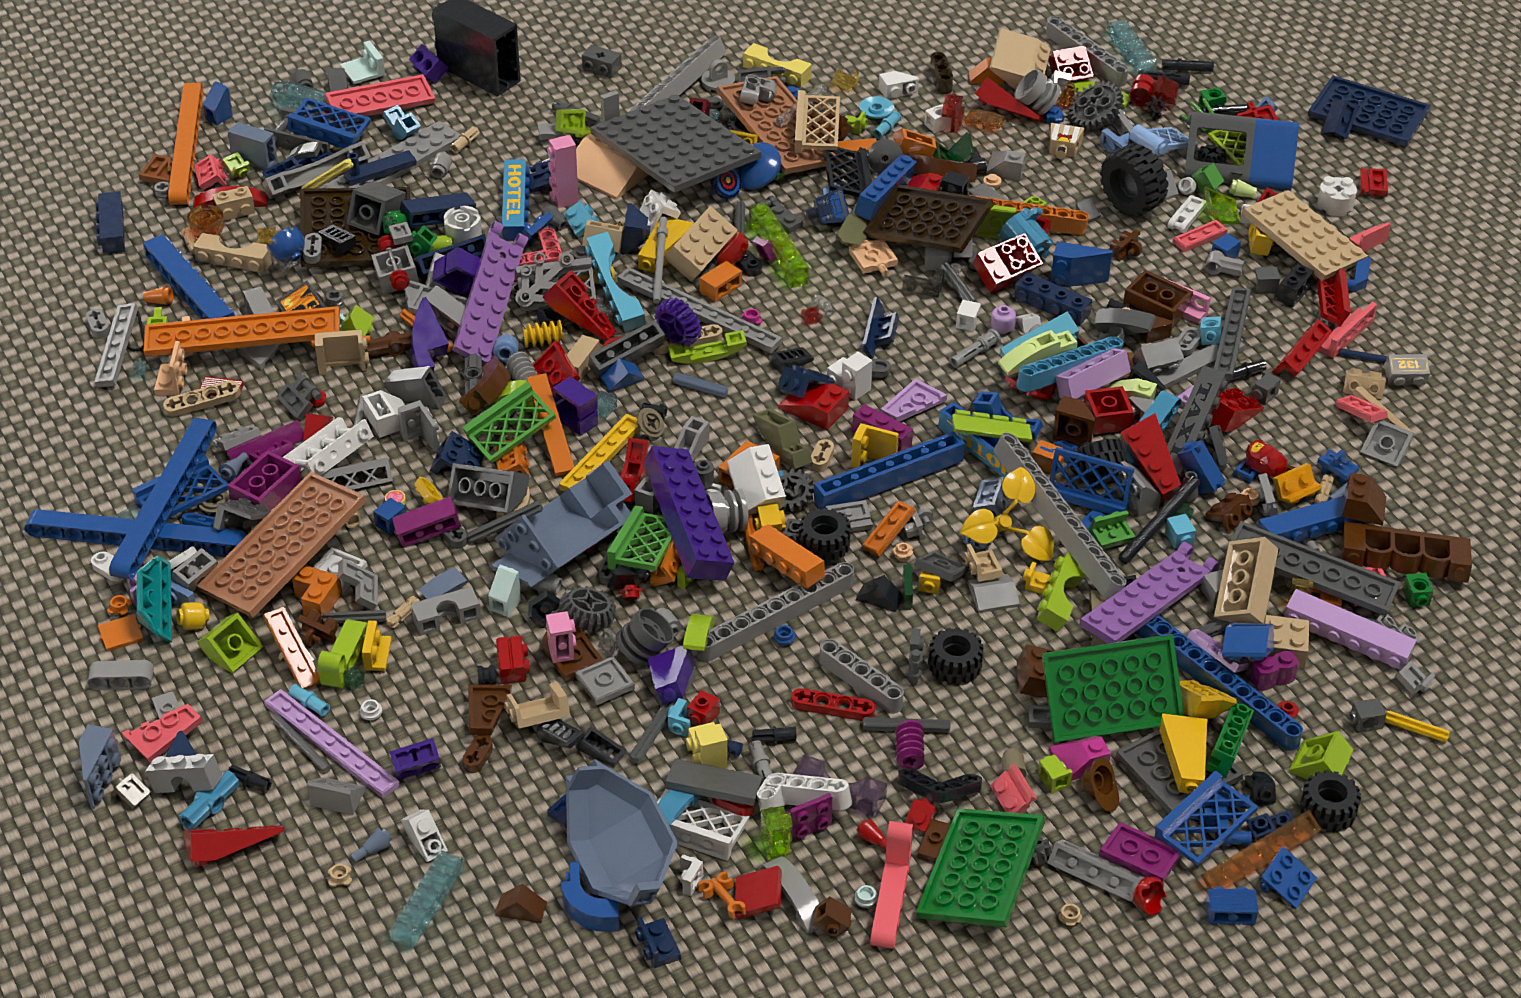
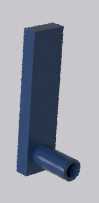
M407 150L359 166L358 154L352 152L347 155V159H351L353 167L345 171L343 175L349 185L353 186L416 166L417 162L412 153Z

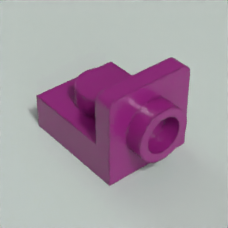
M757 236L752 240L760 257L770 262L775 260L784 251L781 246L770 243L767 239L764 240Z

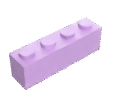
M1113 348L1056 375L1060 398L1064 395L1080 399L1085 394V390L1106 387L1110 382L1124 378V375L1131 372L1127 351Z

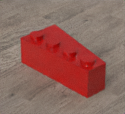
M1156 413L1120 432L1121 441L1140 471L1161 494L1160 500L1162 503L1166 504L1181 488V483Z

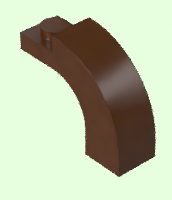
M496 356L481 367V370L484 372L483 377L459 400L472 417L486 404L490 405L509 382L511 374Z

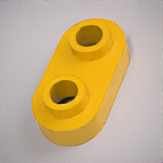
M419 477L414 483L416 486L415 490L424 498L423 502L426 505L443 499L436 487L426 478Z

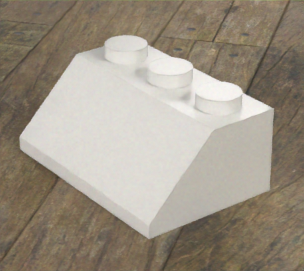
M769 444L749 447L727 461L734 489H741L746 497L748 514L757 513V506L778 504L779 509H782L786 495Z

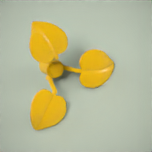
M1019 467L1006 475L1002 482L1003 493L1007 498L1014 499V502L1003 514L994 517L990 510H976L965 520L960 534L969 537L975 542L987 544L996 538L997 533L1005 530L1008 532L1024 533L1027 536L1021 540L1023 551L1036 560L1049 561L1053 558L1054 540L1047 528L1035 526L1029 532L1024 529L1011 527L1012 520L1008 513L1015 507L1018 501L1024 504L1029 503L1035 494V484L1032 476L1026 469Z

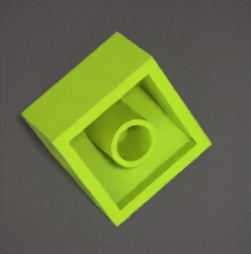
M238 612L226 617L196 642L211 661L231 673L264 647Z
M1339 731L1305 739L1289 771L1291 774L1307 780L1308 777L1311 775L1315 776V773L1319 771L1321 773L1328 770L1330 773L1336 771L1342 775L1346 765L1349 763L1353 748Z

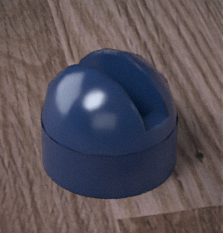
M727 740V756L730 757V753H734V758L738 757L742 752L743 744Z

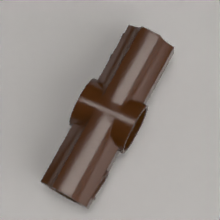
M390 331L384 337L370 339L371 343H367L366 352L369 353V357L386 353L392 356L401 355L405 350L411 349L412 332L400 334L398 331Z

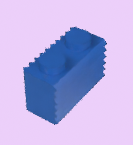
M1219 886L1208 889L1206 907L1209 924H1256L1258 916L1256 890L1247 889L1246 887L1224 889Z

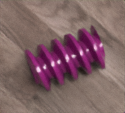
M907 720L900 723L896 728V761L903 769L918 770L924 766V727L919 721Z

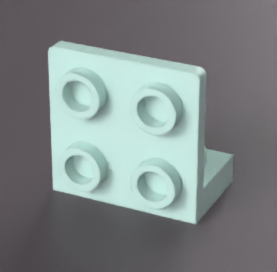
M370 41L363 42L364 50H362L364 57L340 64L353 84L385 75L383 57Z

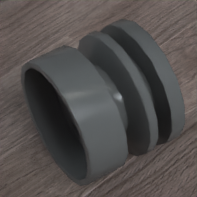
M650 608L640 609L616 635L617 645L621 652L629 660L641 666L649 665L648 658L660 654L674 639V632L669 622L660 613Z

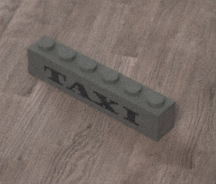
M1203 366L1167 445L1180 483L1187 471L1177 454L1186 442L1204 440L1206 434L1204 430L1206 426H1210L1213 419L1212 412L1219 407L1220 394L1226 391L1228 385L1225 372Z

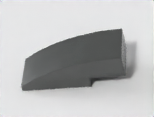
M1105 308L1098 309L1092 324L1099 333L1108 332L1109 327L1114 326L1122 328L1124 335L1150 332L1156 316L1131 309Z

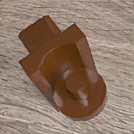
M1124 230L1119 237V241L1113 239L1110 242L1109 250H1113L1116 253L1115 260L1120 262L1127 255L1138 257L1142 254V244L1138 242L1140 231L1135 230L1130 233Z
M313 609L306 616L300 614L297 619L302 623L303 631L301 636L305 637L304 642L308 646H313L315 643L320 644L322 639L334 644L337 639L335 633L339 627L337 620L328 617L324 624H321L319 622L323 618L322 615Z

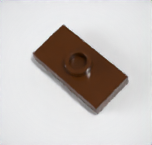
M932 819L917 852V858L935 863L951 824Z

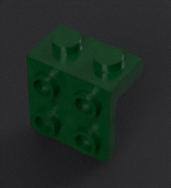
M966 132L950 149L936 142L937 148L933 157L957 162L970 161L974 155L971 134Z

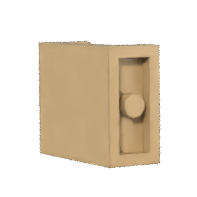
M362 330L315 333V350L319 375H327V367L361 364L362 371H366V364L369 363V353L364 350L367 349V338L363 337Z
M555 682L549 684L551 692L549 697L517 704L512 694H508V702L504 703L507 715H510L511 722H515L518 728L568 717L571 715L566 693L559 683Z

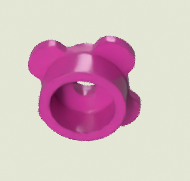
M748 309L742 314V318L754 325L762 323V319L759 317L760 313L756 309Z

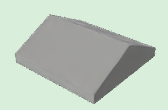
M1383 420L1375 421L1360 453L1398 468L1406 456L1414 432Z
M1008 574L992 581L978 582L977 579L967 581L979 613L1020 606L1015 581Z

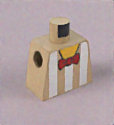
M1051 123L1049 153L1056 155L1058 159L1075 157L1083 142L1084 128Z

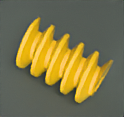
M558 320L556 326L553 321H550L549 327H547L545 322H542L541 328L537 322L533 328L530 323H527L526 329L523 327L525 347L528 348L530 342L536 347L537 341L540 342L541 346H544L545 340H547L549 345L552 344V340L557 342L560 339L563 340L561 321Z

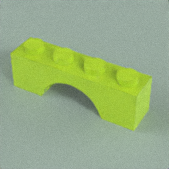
M1068 551L1063 557L1059 556L1055 561L1054 567L1056 569L1051 573L1048 579L1050 584L1043 592L1045 598L1042 599L1037 607L1039 611L1037 620L1057 632L1068 622L1073 609V605L1065 596L1064 587L1075 589L1085 577L1084 571Z

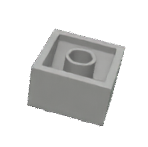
M1177 337L1142 346L1132 357L1135 365L1141 361L1153 374H1157L1162 371L1161 369L1165 368L1169 370L1178 368L1179 364L1184 360Z

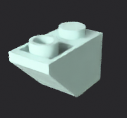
M501 564L498 567L488 595L491 611L509 617L521 602L519 572L513 568H508Z

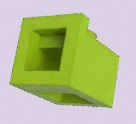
M1054 754L1039 760L1038 776L1050 793H1054L1071 786L1072 770H1067L1065 764L1062 761L1060 762Z

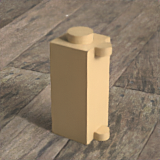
M582 335L567 354L581 379L590 369L588 366L589 355L600 349L598 339Z

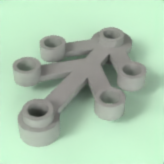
M542 252L536 253L534 256L536 263L535 284L529 288V276L532 268L527 264L523 265L520 269L522 275L521 289L517 291L515 296L517 304L522 307H528L533 302L546 303L542 298L544 295L535 293L540 289L549 290L556 282L548 281L563 268H570L574 263L573 256L567 252L562 253L558 263L543 275V263L546 260V256ZM538 255H541L543 257V261H538L536 257ZM568 257L570 259V262L565 263L563 261V258ZM523 268H528L529 273H523ZM527 294L529 299L523 300L522 295Z

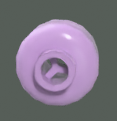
M1006 305L996 307L991 314L992 329H995L999 334H1007L1014 329L1016 323L1015 311Z

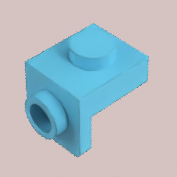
M678 698L675 705H672L668 711V731L688 737V728H690V720L686 719L687 700Z

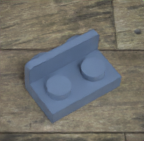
M1004 477L981 481L972 507L974 512L979 509L994 511L996 516L1003 514L1007 509L1009 500L1002 490Z

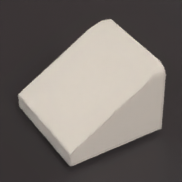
M1030 313L1016 316V321L1024 333H1028L1034 325H1041L1040 316Z

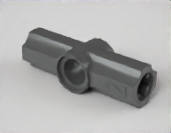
M476 353L469 354L465 358V394L482 378V357Z

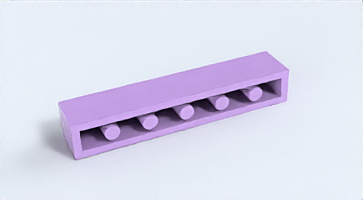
M1298 589L1294 591L1283 616L1309 620V631L1311 633H1316L1330 641L1337 642L1351 650L1358 651L1397 669H1401L1408 663L1417 641Z

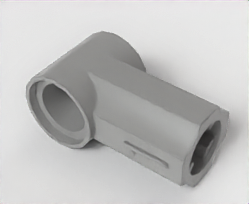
M1215 250L1210 252L1205 270L1212 275L1222 272L1241 277L1244 261L1225 257L1222 252Z

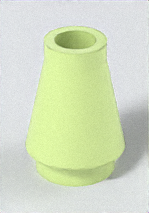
M1233 179L1229 189V193L1233 194L1232 196L1251 198L1255 197L1257 191L1256 187L1239 179Z

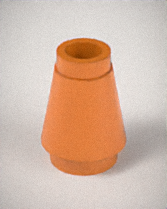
M164 286L145 291L143 298L145 303L168 305L173 302V291L171 288Z

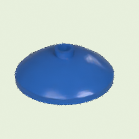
M764 142L751 144L761 151V158L735 168L739 175L740 188L745 190L759 189L769 184L776 177L781 167V156L773 145ZM731 170V173L735 178V184L737 185V177L735 173Z

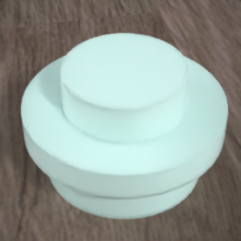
M861 886L855 893V902L860 907L871 908L878 902V894L871 886Z

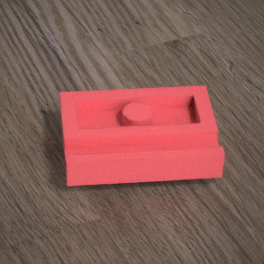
M1012 764L1010 765L1011 768L1008 771H1004L990 787L1005 812L1023 813L1030 807L1032 801L1037 800V797L1018 766Z

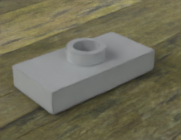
M173 691L152 698L159 719L162 718L163 714L179 708Z

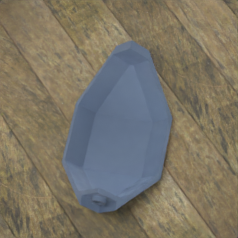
M594 759L590 766L578 767L574 775H566L567 843L576 862H579L580 870L593 894L631 906L651 904L661 888L678 842L650 791Z

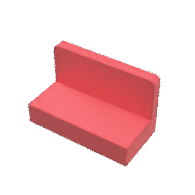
M1387 222L1378 227L1374 226L1350 237L1349 240L1357 247H1360L1363 252L1388 240L1391 224Z

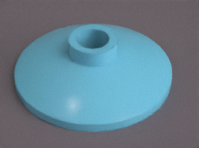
M873 96L862 100L859 109L861 112L865 111L867 117L879 119L890 116L894 111V104L887 98Z

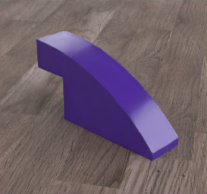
M424 297L419 304L413 323L411 356L414 368L430 366L434 373L435 365L431 358L447 354L449 343L427 297Z

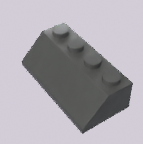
M453 463L447 497L451 496L455 505L511 513L527 495L530 475Z

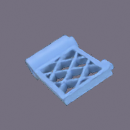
M1138 124L1133 127L1129 135L1131 141L1149 148L1157 156L1165 154L1167 150L1188 147L1189 137L1172 127L1146 129Z

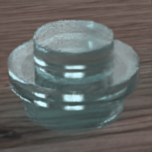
M142 358L134 361L132 372L136 373V377H139V375L144 376L146 361L142 360Z

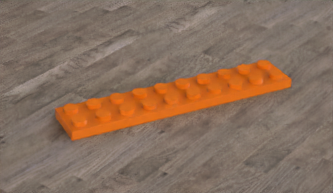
M339 306L148 324L145 325L144 354L145 357L172 354L175 341H180V346L184 349V353L315 340V333L340 331Z

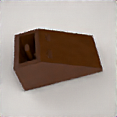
M1026 644L1017 659L1019 692L1021 694L1038 698L1047 697L1041 653L1053 652L1054 650Z

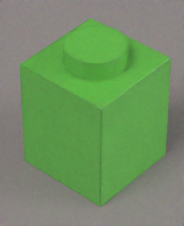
M1214 163L1201 167L1192 175L1202 194L1206 192L1214 193L1220 188L1219 185L1224 182Z

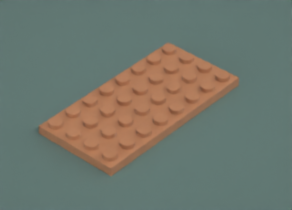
M777 76L765 78L776 83L775 98L771 101L759 99L754 105L739 102L744 82L717 86L716 92L746 129L751 134L758 135L757 142L769 143L778 150L781 156L780 170L783 174L825 167L823 150L802 149V153H795L797 99ZM810 138L806 141V143L815 142L813 138ZM831 139L824 141L827 144H834Z
M310 472L197 585L198 589L253 618L367 502V499L358 492Z

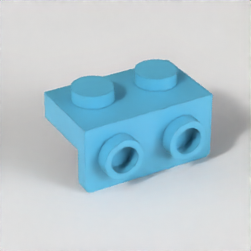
M581 200L563 213L578 238L584 235L585 224L588 220L600 222L593 214L594 211L590 205H584Z

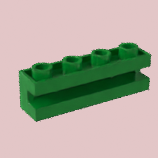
M1237 702L1230 708L1205 767L1206 770L1212 773L1217 771L1222 777H1227L1254 712L1253 709Z

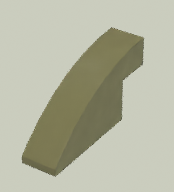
M770 408L753 414V418L767 442L788 465L796 469L812 463L810 448L800 443L795 420Z

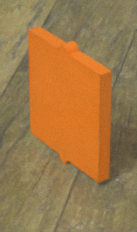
M134 614L98 625L101 634L100 641L104 642L107 652L144 641L141 625L137 623Z

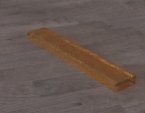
M1310 810L1204 872L1201 874V877L1208 889L1218 886L1225 889L1273 860L1282 846L1289 850L1319 832L1321 828Z

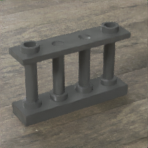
M287 106L281 108L282 122L276 129L264 128L265 131L274 133L275 146L291 150L301 144L320 140L300 136L294 132H283L288 126L289 114L295 113L297 110ZM312 113L310 115L311 117L318 116L319 114ZM334 118L326 119L327 122L336 121ZM320 141L322 148L317 156L329 151L328 142Z

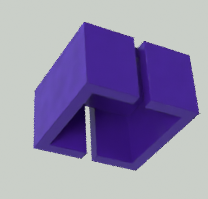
M457 247L447 253V255L434 261L432 281L463 295L471 290L480 258Z
M572 377L553 387L555 405L560 421L580 436L598 425V398L593 391H590Z

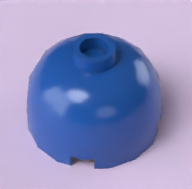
M294 226L293 230L290 227L283 229L272 237L274 242L271 245L267 244V250L276 260L280 262H295L302 256L301 253L305 248V238L300 230Z

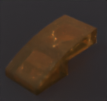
M970 110L964 121L966 125L982 124L983 130L999 129L1005 117L990 111Z

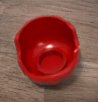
M1157 877L1143 878L1138 882L1133 892L1134 903L1147 915H1155L1163 909L1160 901L1162 898L1167 897L1164 883Z

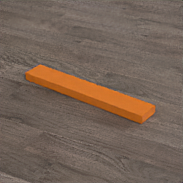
M545 373L527 377V382L531 385L533 391L556 416L553 421L541 428L555 477L567 475L574 468V464L547 375ZM533 399L534 407L536 405L535 399ZM538 412L537 415L538 419H544L548 416L546 412Z

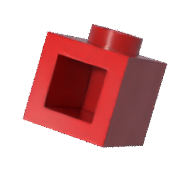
M700 690L687 706V719L694 726L712 723L720 713V698Z

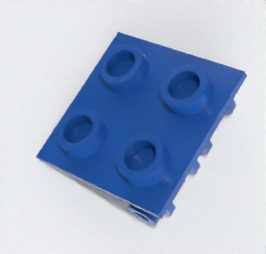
M1282 846L1261 876L1260 888L1264 892L1274 889L1297 909L1318 877Z

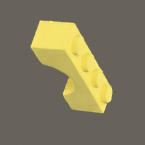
M755 43L743 52L744 68L784 67L785 73L772 74V77H785L786 83L800 88L811 79V63L800 59L787 62L774 60L768 55V48Z

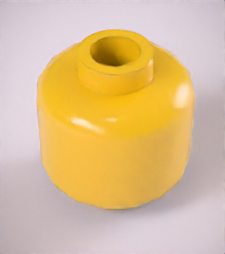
M201 602L183 603L176 611L177 624L184 630L202 629L210 618L209 610L205 609Z

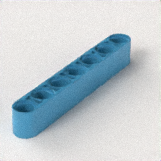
M1108 337L1024 365L1019 369L1016 386L1021 391L1029 392L1056 383V375L1113 348L1122 350L1123 341L1118 337Z

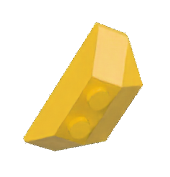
M1195 680L1180 681L1183 711L1188 717L1204 718L1208 721V718H1216L1236 704L1235 698L1215 688L1201 685Z

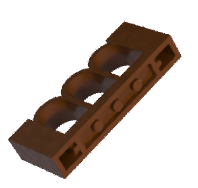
M1344 521L1341 537V560L1359 567H1371L1376 570H1384L1390 567L1392 570L1402 574L1420 572L1427 573V576L1431 578L1441 579L1447 577V580L1468 583L1472 569L1471 541L1468 538ZM1370 547L1381 548V549H1387V550H1375V549H1372V548H1370ZM1400 551L1410 552V553H1416V554H1413V555L1404 554V553H1402V552H1400ZM1431 556H1438V557H1445V558H1444V559H1438V558H1433V557H1431Z

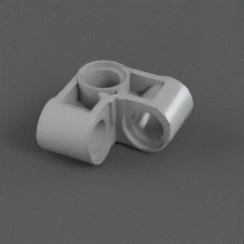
M747 75L739 102L754 105L759 99L771 101L775 98L777 85L773 80L755 75Z

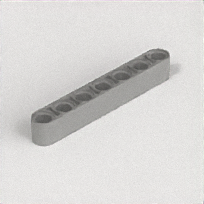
M1050 16L1047 19L1046 35L1064 49L1085 46L1091 68L1112 84L1115 83L1118 87L1127 84L1129 70L1127 65L1062 18Z

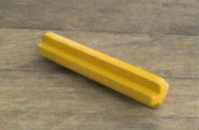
M1392 711L1386 712L1385 723L1444 743L1448 741L1450 735L1448 730Z

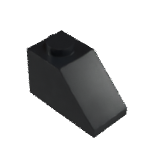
M633 555L627 556L625 558H633ZM619 565L613 572L607 587L609 589H624L626 585H637L638 588L642 582L646 583L649 580L652 572L646 569Z

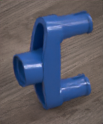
M1220 791L1217 799H1230V795L1225 791ZM1218 805L1219 813H1228V808H1231V805ZM1234 805L1235 808L1248 809L1244 805ZM1203 807V813H1216L1213 807ZM1203 819L1204 827H1217L1216 819ZM1220 819V827L1228 826V819ZM1236 830L1220 846H1230V844L1250 846L1251 831Z

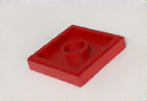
M779 866L736 877L735 901L743 902L746 909L745 915L740 911H735L737 919L781 908L782 870Z

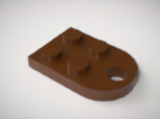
M575 627L576 632H573L576 639L574 660L553 663L548 646L547 631L542 640L544 653L565 682L575 678V672L603 661V658L583 631Z

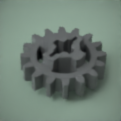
M791 468L790 473L783 470V476L779 475L786 495L782 506L783 511L790 508L791 512H794L796 507L802 510L801 505L808 506L807 500H813V481L809 479L808 473L803 475L801 469L797 473L794 472L793 468ZM790 486L794 489L795 494L790 490Z

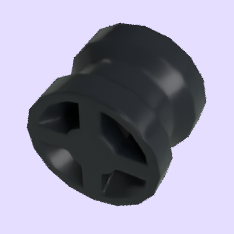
M495 664L489 667L477 666L478 685H496Z

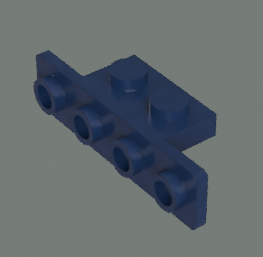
M878 297L873 299L862 342L863 352L867 353L869 358H874L876 346L888 345L894 342L899 321L897 312L884 315L885 309Z

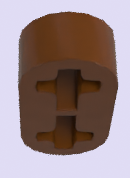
M478 735L473 739L462 758L465 771L477 773L484 767L493 751L492 739L489 736Z

